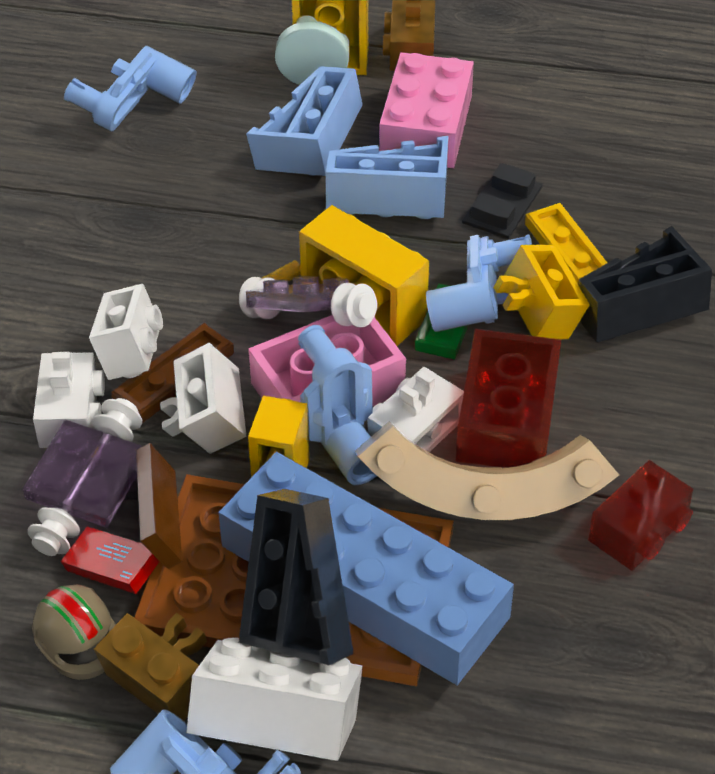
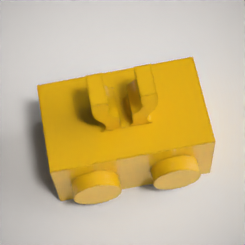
M521 245L504 276H499L493 287L496 293H508L503 303L504 309L506 311H519L534 340L569 339L590 306L556 245Z

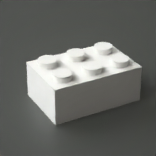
M226 638L222 641H216L192 675L186 733L335 761L339 760L356 721L363 665L352 664L347 658H344L328 666L238 643L239 638Z

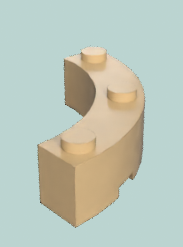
M390 421L355 450L357 457L375 475L410 499L437 511L480 520H514L558 511L580 502L601 490L619 476L618 472L595 445L582 435H579L569 444L552 454L532 461L533 463L509 468L475 467L446 461L414 444Z

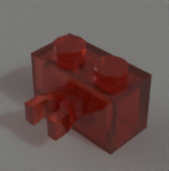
M648 460L592 513L588 541L633 571L645 558L649 561L652 560L660 552L665 539L673 531L679 533L688 524L693 514L690 504L694 489L651 460Z

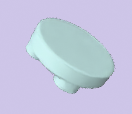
M302 16L297 19L296 24L285 29L277 40L275 51L277 67L288 80L298 85L304 82L320 66L347 68L349 62V39L336 28L326 23L318 22L312 16Z

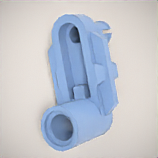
M145 46L131 63L120 58L115 62L111 73L119 77L107 91L101 93L73 78L72 83L70 82L66 88L64 100L91 112L94 123L112 132L128 113L133 110L149 88L181 104L189 95L197 72L165 54Z
M479 235L470 236V240L467 241V282L426 291L427 308L433 330L437 332L480 322L488 324L498 319L497 305L504 303L508 293L495 292L493 287L497 281L496 272L499 271V267L510 265L521 245H532L530 235L497 243L489 240L488 236L482 238Z
M320 325L309 326L298 337L299 346L304 349L314 363L312 382L300 395V402L307 403L309 440L321 442L349 483L352 485L367 483L377 475L357 457L355 450L371 437L364 428V422L373 413L372 369L368 364L358 362L346 348H336Z
M163 709L111 766L110 771L111 774H174L176 770L181 774H236L233 770L241 763L242 759L226 743H223L214 752L198 735L186 733L187 724L174 713ZM276 750L272 758L257 774H277L290 758L283 752ZM292 763L290 766L287 765L280 774H301V771L295 763Z

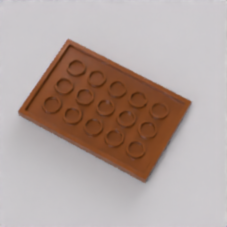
M186 474L178 496L182 562L170 569L164 567L161 562L158 563L149 576L134 617L158 636L162 637L164 635L168 621L177 612L184 617L187 625L178 635L177 641L189 637L196 628L205 633L207 642L203 645L204 647L212 648L217 640L239 638L249 562L222 547L219 511L245 484ZM378 508L446 547H450L454 521ZM349 622L354 654L346 658L352 664L363 665L361 676L411 686L418 685L422 667L420 663Z

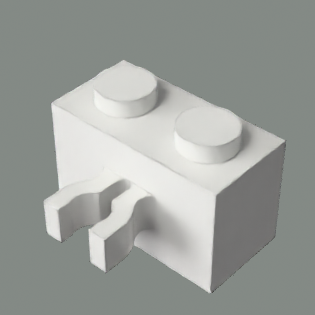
M210 343L174 360L177 397L169 398L160 403L161 410L171 417L162 422V429L172 437L183 432L210 454L246 437L239 368Z
M52 352L41 354L33 416L39 448L68 446L70 441H93V430L95 428L92 421L95 416L101 414V405L96 403L97 396H104L105 390L104 371L96 370L94 353Z
M423 367L412 378L404 379L396 392L384 403H378L373 407V413L367 419L368 433L370 436H373L390 421L410 441L430 452L463 421L465 391Z

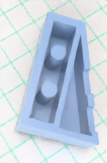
M449 136L437 137V144L416 147L413 140L401 142L400 149L379 151L378 145L329 151L326 166V209L333 205L351 215L374 214L381 217H391L394 215L416 216L420 219L444 218Z

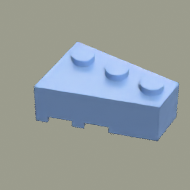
M320 66L291 92L293 99L282 109L276 106L269 112L270 120L260 129L253 127L246 133L255 170L326 176L329 151L340 150L362 107L356 69Z

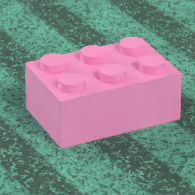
M400 52L379 124V151L400 149L401 142L411 140L414 141L415 147L437 144V137L449 136L447 168L454 169L472 97L474 61Z
M331 315L249 348L251 384L261 398L264 395L300 402V395L312 382L314 363L304 349L299 346L298 337L304 329L312 325H320L336 348H346L358 362L366 363L372 369V406L384 402L391 397L405 379L406 357L375 317L369 325L355 327L353 325L342 326Z

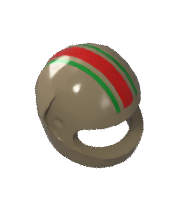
M82 585L60 586L50 591L37 605L33 616L32 631L37 647L52 666L68 678L77 680L90 679L105 672L98 658L90 663L74 665L66 663L59 657V654H75L92 648L105 637L107 632L109 633L114 628L115 623L104 602L95 593L94 589Z

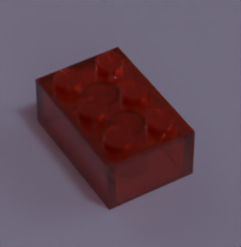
M475 329L458 423L456 462L509 468L533 463L532 461L547 456L562 339Z

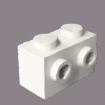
M143 284L103 294L89 339L108 380L120 377L133 378L148 371L153 353L157 350V337L159 330L163 328L162 314L157 305H152Z

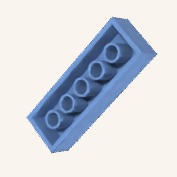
M275 452L219 511L222 547L249 562L257 495L280 489H289L328 498L348 621L453 684L458 685L510 619L514 584L284 455Z

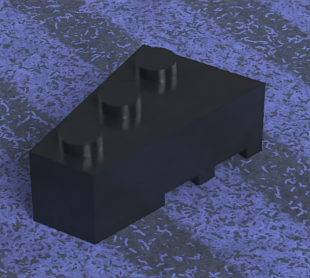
M671 226L663 231V238L649 245L643 242L636 246L635 254L622 261L619 258H615L579 279V287L590 304L580 322L598 343L709 310L712 269Z
M280 489L257 495L238 643L328 666L354 654L328 498L289 489Z

